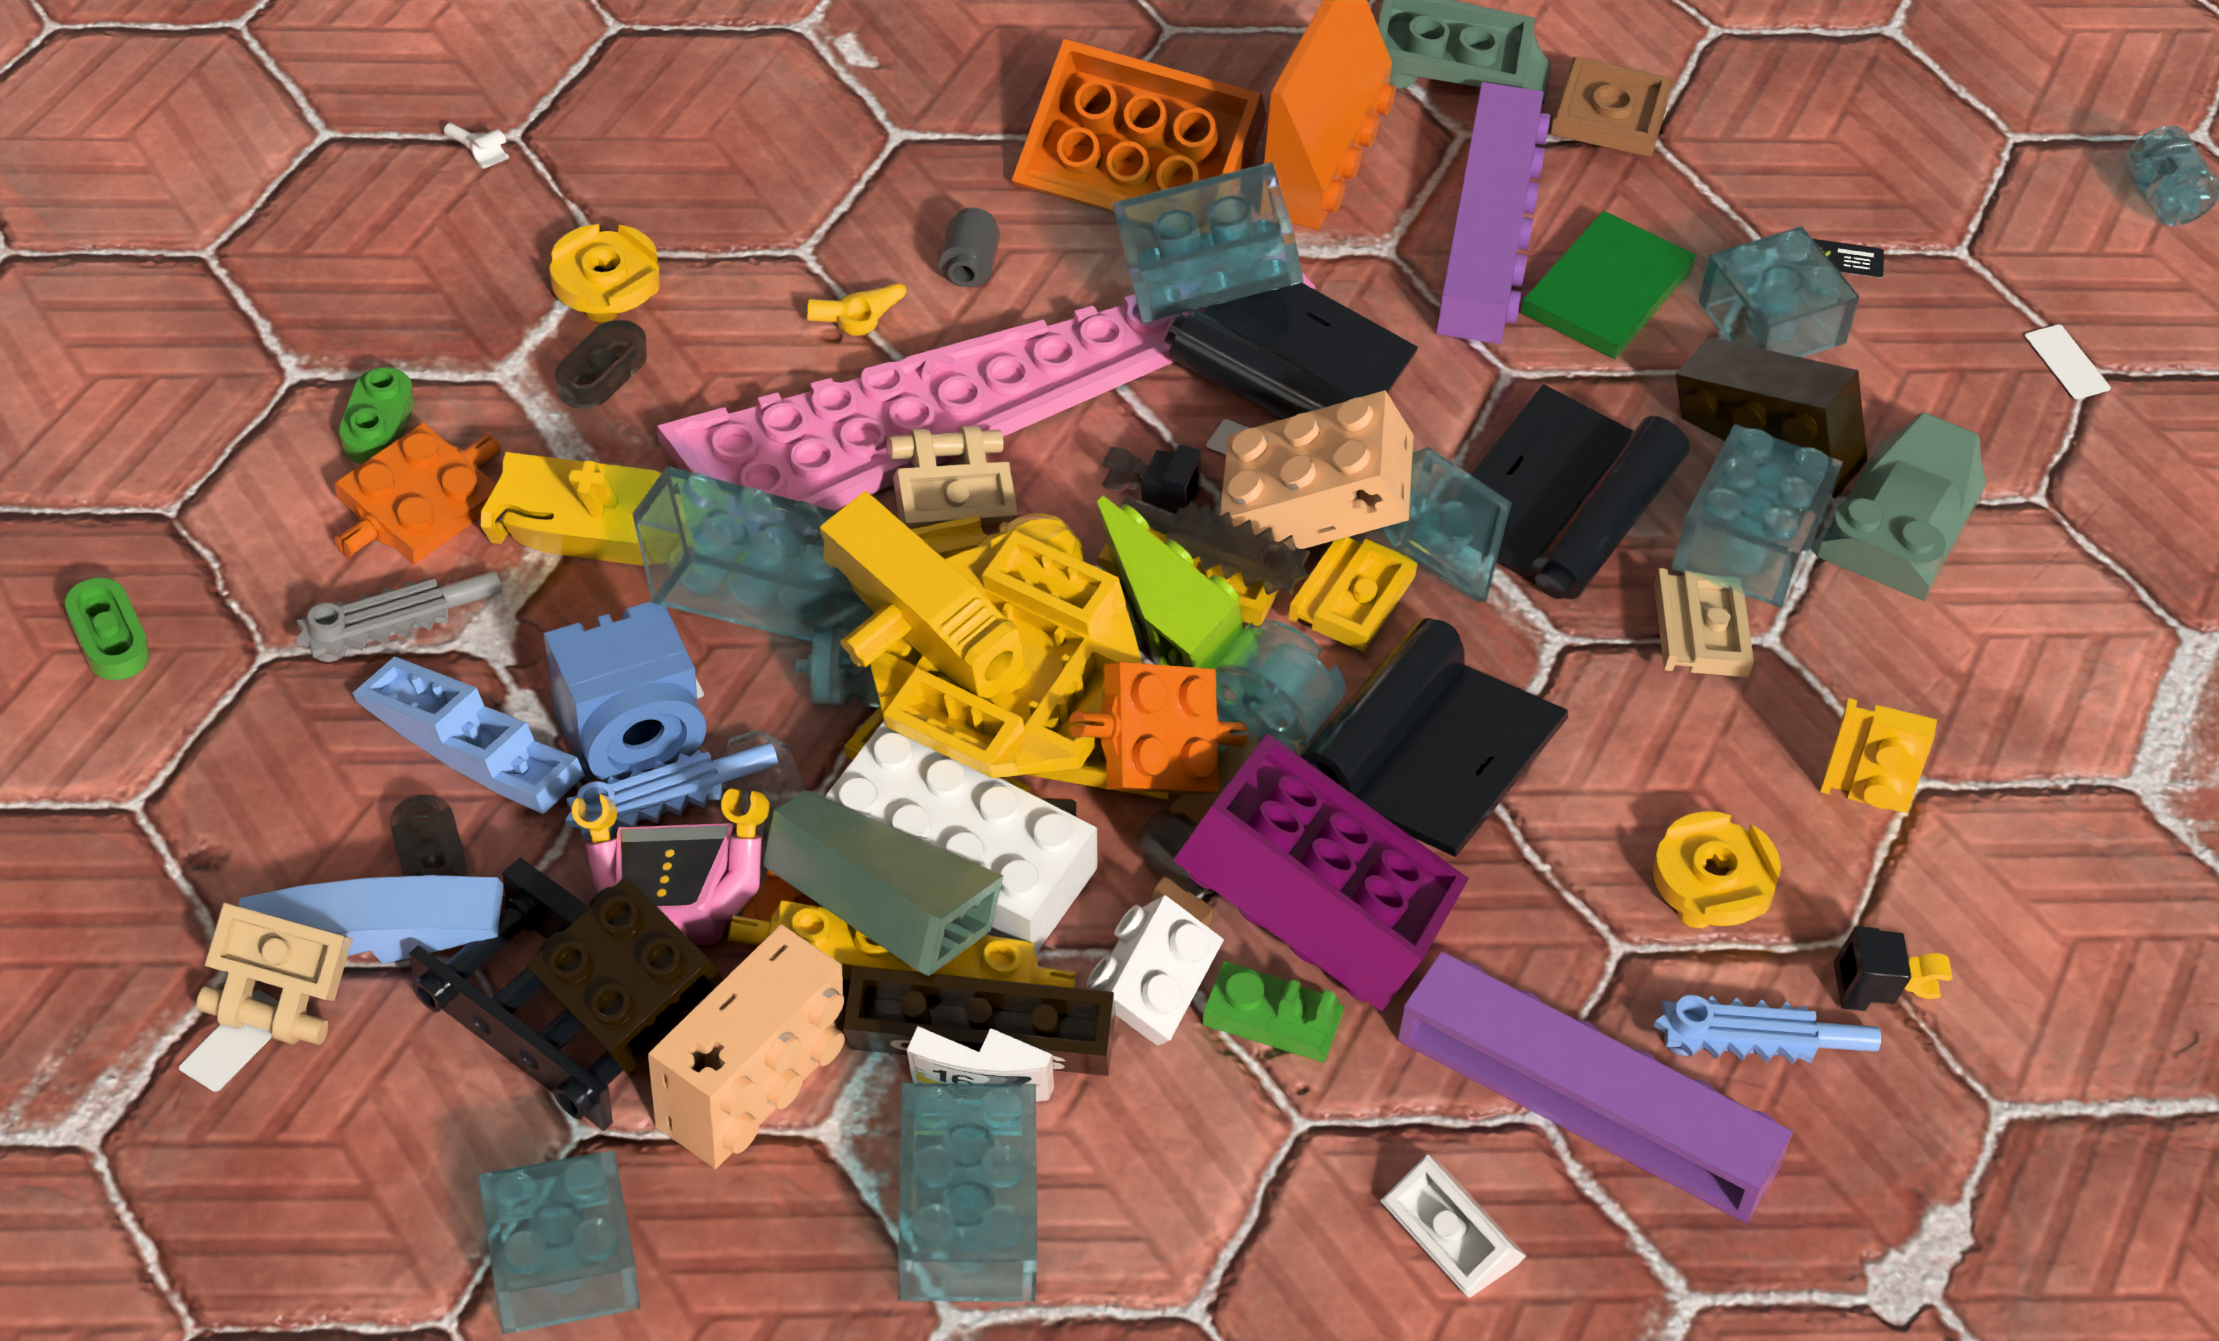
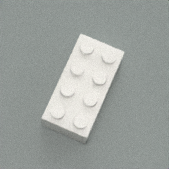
M885 721L882 722L824 797L1004 875L992 928L986 935L1033 942L1035 954H1037L1097 869V827L1000 778H990L886 727Z

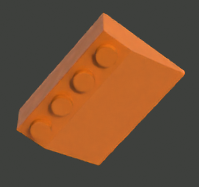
M1323 0L1273 87L1270 97L1259 213L1319 231L1328 212L1336 213L1338 211L1345 191L1346 178L1355 179L1362 160L1363 146L1370 148L1373 145L1379 128L1380 114L1388 116L1396 95V86L1390 84L1392 60L1367 0Z
M1063 39L1011 182L1016 186L1212 241L1252 162L1267 119L1262 93Z

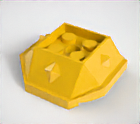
M1016 530L991 539L990 545L966 550L946 558L945 560L968 579L1008 621H1011L1019 628L1025 666L1019 676L987 701L968 692L937 669L902 637L870 663L886 727L990 778L1036 775L1045 772L1081 769L1100 738L1073 737L1069 727L1088 724L1069 723L1071 714L1076 710L1100 713L1105 697V664L1116 662L1142 664L1119 577Z

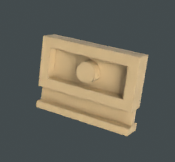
M1659 568L1654 581V591L1664 670L1673 671L1674 666L1677 665L1689 666L1690 673L1749 677L1754 664L1742 575L1685 570L1683 576L1668 575V569Z

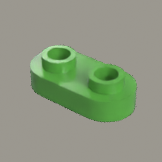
M390 367L375 368L364 373L356 381L339 428L343 452L350 460L363 464L403 436L414 406L412 383L404 372Z
M91 578L75 585L65 598V608L70 626L92 672L108 680H122L139 673L148 663L150 651L145 632L122 585L108 578Z

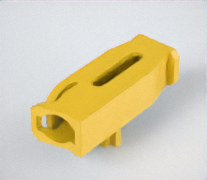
M505 452L502 475L481 511V528L490 542L502 544L510 533L512 538L520 544L549 554L648 567L692 562L696 570L707 571L711 567L724 510V497L717 482L712 480H704L700 487L650 469L601 464L591 460L577 461ZM507 509L503 517L495 523L500 514Z
M866 490L819 526L824 540L823 561L830 567L838 568L848 578L859 598L875 612L840 641L842 648L849 653L851 661L855 665L867 667L903 637L937 669L968 692L987 701L1020 675L1025 666L1019 628L1011 621H1008L968 579Z

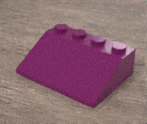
M1268 733L1211 806L1173 860L1186 870L1189 877L1195 883L1217 892L1236 906L1246 920L1254 925L1268 929L1290 945L1291 950L1301 960L1310 964H1316L1341 982L1344 989L1352 997L1370 1003L1381 1012L1423 960L1469 880L1467 876Z

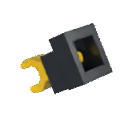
M1855 926L1833 961L1841 1009L1866 1011L1871 1002L1895 1004L1904 989L1913 992L1920 998L1937 999L1941 997L1938 980L1950 981L1953 979L1947 955L1929 953L1919 957L1912 956L1908 958L1904 934L1880 931V928Z

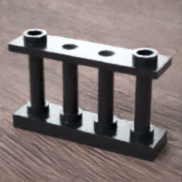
M519 857L502 872L506 911L500 915L498 937L468 943L445 964L421 946H416L409 952L414 977L412 988L418 999L433 1012L443 1010L551 1091L559 1105L569 1115L576 1119L585 1117L605 1131L613 1123L608 1085L623 1070L606 1052L587 1069H584L560 1051L566 1043L583 1029L565 1010L538 1034L512 1015L543 987L529 968L526 967L491 999L466 981L469 976L523 929L526 931L534 929L548 939L555 933L565 931L586 912L588 905Z

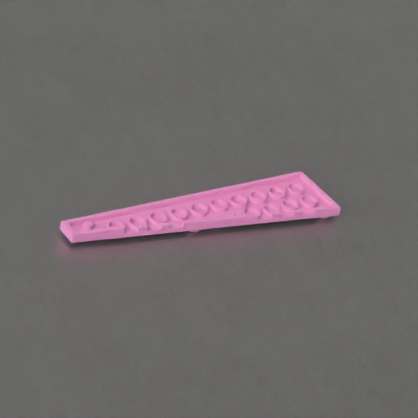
M1285 253L1261 259L1315 289V285ZM1237 266L1217 271L1210 276L1195 277L1177 282L1173 287V292L1162 295L1146 296L1145 292L1126 296L1122 306L1097 312L1094 306L1075 310L1074 319L1047 326L1043 319L911 355L901 361L886 362L868 367L863 370L860 378L840 383L833 382L832 378L813 382L810 383V392L781 399L778 392L757 398L758 406L728 414L726 408L723 407L657 425L658 442L690 484L700 487L704 480L717 482L724 497L721 525L740 550L743 551L846 506L865 490L873 494L894 485L893 476L897 469L914 468L909 458L889 459L887 454V438L889 436L908 435L911 429L928 428L931 434L958 432L961 426L978 425L981 431L1001 430L1004 437L1176 362L1169 358L1171 346L1165 343V337L1172 323L1180 313L1187 317L1195 309L1203 313ZM959 455L935 457L936 465L947 462Z

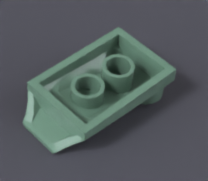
M1383 0L1377 26L1392 60L1390 84L1395 85L1396 89L1411 86L1417 81L1418 77L1481 88L1482 82L1544 91L1542 103L1545 102L1551 63L1537 43L1533 30L1534 17L1454 0Z
M1923 412L1901 429L1881 440L1846 501L1836 508L1833 522L1821 542L1817 557L1925 601L1987 484L1982 466L1978 434Z

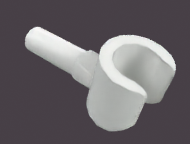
M448 123L444 128V133L471 149L472 155L480 168L484 169L510 159L509 155L501 147V144L506 142V138L499 129L478 136L453 123Z

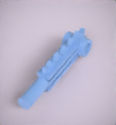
M768 742L711 761L709 752L702 753L700 750H697L691 757L680 753L677 762L669 765L657 761L653 770L645 773L633 768L630 777L623 780L610 776L607 784L604 782L586 783L578 791L577 796L567 798V804L571 812L566 817L565 824L580 828L583 840L587 838L591 840L589 829L578 825L574 820L572 804L577 797L584 799L587 806L588 820L590 822L596 821L602 814L600 793L609 797L615 803L618 810L617 819L614 825L609 828L610 838L617 833L618 827H636L637 822L645 819L657 824L661 814L669 811L681 816L684 807L690 804H696L705 808L707 800H721L720 794H723L722 783L777 766L776 752L772 743Z
M1686 994L1678 1002L1663 1000L1661 1004L1663 1015L1656 1019L1653 1024L1654 1027L1664 1033L1665 1047H1668L1672 1052L1692 1057L1699 1050H1707L1716 1060L1725 1051L1733 1052L1741 1061L1749 1053L1758 1054L1766 1063L1774 1055L1784 1056L1792 1065L1798 1058L1811 1064L1818 1048L1878 1052L1881 1044V1031L1878 1026L1815 1022L1817 1018L1816 1011H1808L1806 1005L1794 1009L1787 1001L1780 1009L1770 1008L1762 999L1755 1007H1748L1737 997L1730 1005H1721L1712 995L1706 1000L1697 995Z

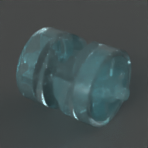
M2163 126L2154 129L2139 138L2129 149L2125 158V168L2138 189L2145 194L2146 201L2163 224L2178 226L2192 222L2208 212L2218 200L2219 179L2206 160L2200 156L2198 148L2183 128Z
M815 626L812 653H808L807 659H796L795 671H807V677L811 678L812 705L846 706L851 698H858L863 707L881 708L870 664L865 668L862 665L858 667L851 661L849 653L840 644V641L851 632L849 628Z

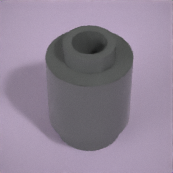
M966 208L949 221L939 258V269L942 275L951 283L961 287H977L990 279L1000 240V231L994 217L990 213L980 208Z

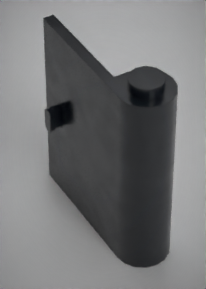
M1250 253L1245 255L1203 313L1197 309L1193 310L1188 317L1180 313L1165 337V343L1171 346L1169 358L1280 420L1384 390L1389 393L1418 349V346Z
M1543 384L1433 521V528L1537 584L1548 596L1555 599H1575L1582 594L1688 455L1690 443L1683 431L1667 419L1659 416H1648L1633 431Z
M1424 618L1415 623L1301 755V758L1411 837L1456 857L1568 719V710L1464 665V647L1456 629L1445 621Z

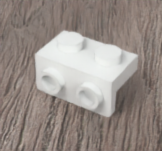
M1166 895L1142 908L1139 905H1135L1123 916L1114 933L1119 938L1115 949L1111 955L1105 956L1096 965L1087 980V986L1092 990L1114 992L1116 1016L1157 1046L1171 1040L1224 941L1222 937Z

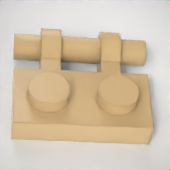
M978 425L961 426L958 432L931 434L930 430L925 428L911 429L908 435L889 436L887 438V454L889 459L909 458L914 468L897 469L893 476L899 520L909 529L979 515L981 526L1002 524L1003 522L1010 523L1015 520L1018 512L1009 462L987 463L985 453H1001L1003 451L1004 441L1001 430L981 431ZM959 455L964 463L962 465L937 466L935 457Z
M223 903L205 966L228 972L224 990L204 986L198 995L196 1008L200 1012L217 1016L218 1023L225 1026L241 1029L246 1024L272 1032L273 1039L294 1045L299 1040L321 1045L326 1038L329 1024L325 1019L307 1015L306 1007L310 996L335 1001L353 938L237 905ZM255 981L283 988L278 1006L253 999L252 991Z

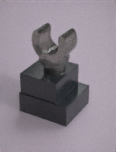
M1178 445L1175 454L1157 449L1150 465H1147L1141 458L1135 457L1126 449L1110 447L1102 462L1103 467L1109 468L1102 483L1105 488L1113 491H1124L1141 487L1142 513L1163 517V520L1185 524L1201 490L1200 449Z

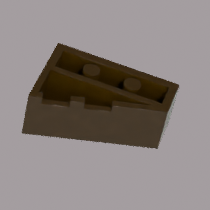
M1708 337L1675 374L1683 420L1835 499L1868 461L1858 370Z

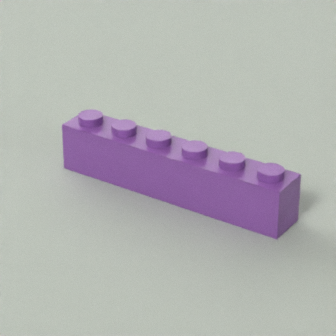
M1482 82L1436 334L1501 344L1505 323L1516 324L1521 292L1511 290V285L1522 287L1527 255L1518 254L1517 249L1528 251L1533 219L1523 217V213L1534 215L1539 183L1529 182V178L1540 180L1545 148L1535 147V144H1546L1551 115L1541 113L1544 91Z
M1441 951L1404 1006L1398 1038L1399 1042L1748 1224L1781 1167L1793 1131L1778 1124L1768 1114L1757 1110H1750L1719 1094L1709 1084L1700 1080H1692L1659 1063L1649 1053L1633 1050L1602 1034L1592 1024L1583 1020H1575L1544 1004L1532 993L1516 990L1487 975L1480 967L1473 963L1460 961Z

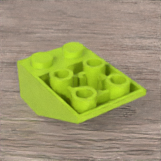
M1102 496L1097 501L1108 548L1127 596L1136 613L1154 663L1156 665L1216 669L1217 680L1246 649L1242 625L1243 619L1238 602L1239 595L1229 583L1218 575L1213 574L1210 578H1207L1192 566L1194 560L1177 542L1167 539L1163 543L1150 533L1147 521L1134 508L1127 504H1123L1119 508L1105 496Z

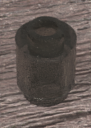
M1168 808L1161 809L1145 823L1137 838V847L1144 852V861L1186 893L1190 892L1195 896H1199L1203 892L1205 894L1213 893L1214 890L1204 888L1195 883L1189 877L1186 870L1173 861L1199 824L1183 812L1174 813Z

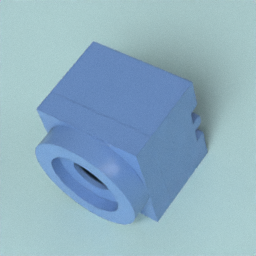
M662 598L626 608L622 620L612 622L609 614L597 617L598 627L587 630L582 624L576 623L544 633L553 711L573 756L579 760L585 775L583 777L584 782L598 778L607 783L610 776L623 780L630 777L633 768L645 773L653 770L657 761L669 765L677 762L680 753L691 757L700 748L706 734V720L697 701L695 667Z

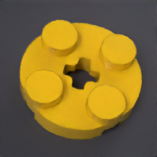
M599 224L586 225L572 230L559 239L551 252L552 262L549 265L551 286L557 298L574 310L586 312V316L593 322L604 323L614 320L618 313L636 308L656 294L660 288L657 250L650 238L635 228L617 224L618 232H600ZM599 266L605 270H613L608 272H598L595 271V268Z
M1716 811L1696 812L1683 816L1667 829L1666 836L1658 846L1653 865V877L1661 896L1671 907L1677 910V916L1681 922L1693 928H1705L1710 924L1714 926H1731L1750 921L1769 910L1779 878L1781 862L1776 847L1762 830L1751 824L1748 831L1740 825L1730 823L1732 815ZM1706 861H1714L1718 868L1728 867L1730 871L1724 876L1711 874L1705 870Z

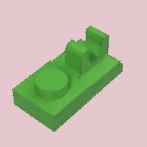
M1224 961L1204 1009L1202 1025L1325 1063L1345 1006L1339 1004V998L1332 991L1324 990V993L1301 987L1299 981L1289 980L1285 982L1284 979Z

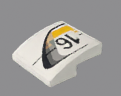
M919 1026L907 1048L913 1084L943 1095L983 1103L1018 1104L1049 1100L1054 1089L1052 1054L991 1028L980 1052Z

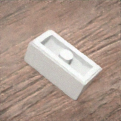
M1428 1154L1380 1200L1469 1298L1516 1267L1526 1257V1254L1439 1161Z

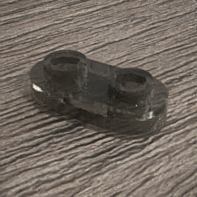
M626 320L608 321L595 328L558 364L555 378L559 398L565 404L580 409L597 407L606 402L645 364L647 360V343L643 329L637 324Z
M417 795L399 803L391 814L390 826L402 876L436 875L469 877L452 809L448 803L432 795ZM439 865L443 866V867H441L440 869H437V870H428V869H427V868H429V869L435 868V867H438Z

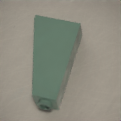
M807 790L785 804L777 806L768 817L764 828V839L768 842L763 866L915 970L930 976L991 931L1004 875Z

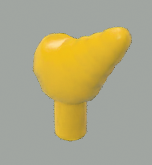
M890 284L872 290L852 293L840 301L809 299L807 319L808 321L837 323L841 331L850 336H863L871 333L876 328L881 316L906 295L907 288L903 284Z

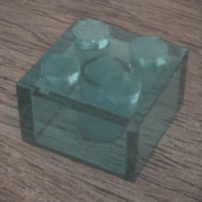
M1800 226L1709 254L1698 302L1730 342L1804 357L1847 343L1860 296L1805 229Z
M615 1150L478 1174L494 1287L503 1335L641 1309L636 1266Z

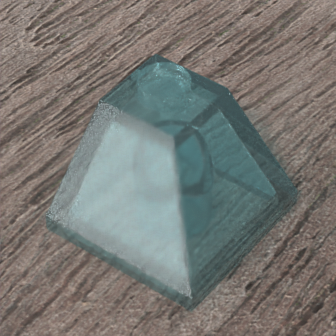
M1425 447L1413 452L1409 520L1380 529L1395 549L1480 603L1486 601L1512 503L1431 448Z

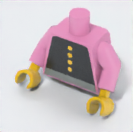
M730 788L725 792L721 801V809L729 821L736 823V827L734 823L618 827L617 838H610L609 828L614 825L618 811L615 803L609 797L601 793L599 794L602 814L593 822L588 820L587 806L584 799L577 797L572 804L574 820L578 825L590 831L592 842L586 844V851L596 893L598 894L605 888L615 886L624 876H627L695 945H710L721 940L727 923L732 918V914L737 916L759 889L762 837L756 835L755 830L756 826L763 823L768 817L770 811L769 801L761 792L754 790L751 792V806L745 815H742L741 791Z

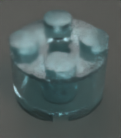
M1264 620L1258 628H1253L1252 622L1245 627L1213 668L1216 669L1218 720L1243 721L1248 731L1230 734L1248 735L1249 739L1260 743L1268 733L1299 755L1306 749L1344 698L1346 693L1345 681L1336 664L1328 671L1317 657L1323 649L1304 633L1274 620Z

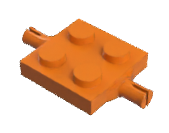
M423 422L336 481V497L356 514L359 521L334 538L339 551L344 553L345 557L350 558L371 541L376 540L394 547L414 565L481 518V511L496 486V483L479 470L478 467L501 453V446L495 437L492 438L490 433H485L480 439L464 450L458 449L446 442Z
M1128 662L1105 664V697L1100 713L1074 711L1069 718V723L1088 725L1069 727V731L1073 737L1101 739L1106 756L1107 790L1188 794L1219 792L1218 745L1244 746L1248 735L1230 733L1248 731V728L1243 721L1218 720L1216 669Z

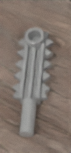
M496 571L437 587L435 579L427 580L424 578L417 584L407 581L404 588L394 591L384 587L382 594L374 597L361 594L359 601L350 604L338 601L337 605L321 603L310 609L308 618L297 620V627L301 633L295 639L296 645L310 648L313 658L320 661H337L346 654L349 648L354 647L363 651L366 643L379 641L386 644L389 636L401 634L409 637L413 629L424 627L432 630L434 623H447V619H449L448 609L501 594V582Z

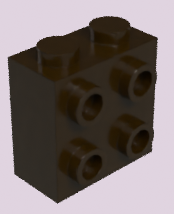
M624 876L615 886L605 888L596 894L589 902L586 912L565 931L550 936L539 948L537 956L526 965L544 989L627 1075L647 1058L648 1053L723 981L711 960L627 876Z

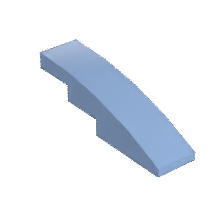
M394 656L352 693L358 704L401 736L444 764L497 794L541 814L549 810L585 776L577 757L534 741L527 722L484 706L476 687Z
M427 875L362 878L303 885L243 897L239 899L238 906L351 937L353 940L348 956L371 951L382 964L410 958L409 952L418 945L427 952L433 953L466 945L474 941L498 937L504 884L498 877Z

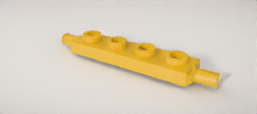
M781 900L770 922L732 914L728 942L733 941L759 946L782 924L842 965V976L845 980H850L852 965L919 972L824 907ZM985 935L933 974L1074 988L1076 973L1075 971L1069 972L1039 967L1038 959L1033 949V942Z

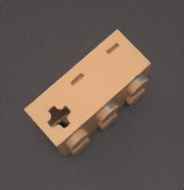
M1386 390L1228 435L1220 521L1247 560L1253 562L1408 521L1414 435Z
M781 924L648 1053L656 1128L715 1170L732 1153L739 1154L743 1152L754 1140L759 1130V1125L776 1108L782 1110L791 1104L798 1095L803 1081L819 1064L821 1066L828 1065L841 1051L845 1042L843 1030L844 996L842 965Z

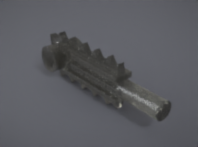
M1129 496L1125 497L1121 506L1127 504L1134 508L1147 521L1149 529L1167 535L1166 540L1172 539L1190 554L1192 559L1200 556L1202 568L1205 572L1218 564L1221 565L1225 579L1241 571L1246 587L1262 579L1267 595L1278 589H1282L1292 595L1295 584L1299 580L1309 578L1303 565L1310 552L1296 548L1292 535L1278 542L1275 540L1271 527L1255 535L1250 519L1234 527L1230 512L1214 520L1209 504L1199 509L1191 501L1185 509L1180 507L1177 514Z

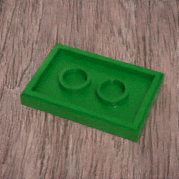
M1603 210L1523 299L1521 313L1616 359L1694 267L1696 254Z

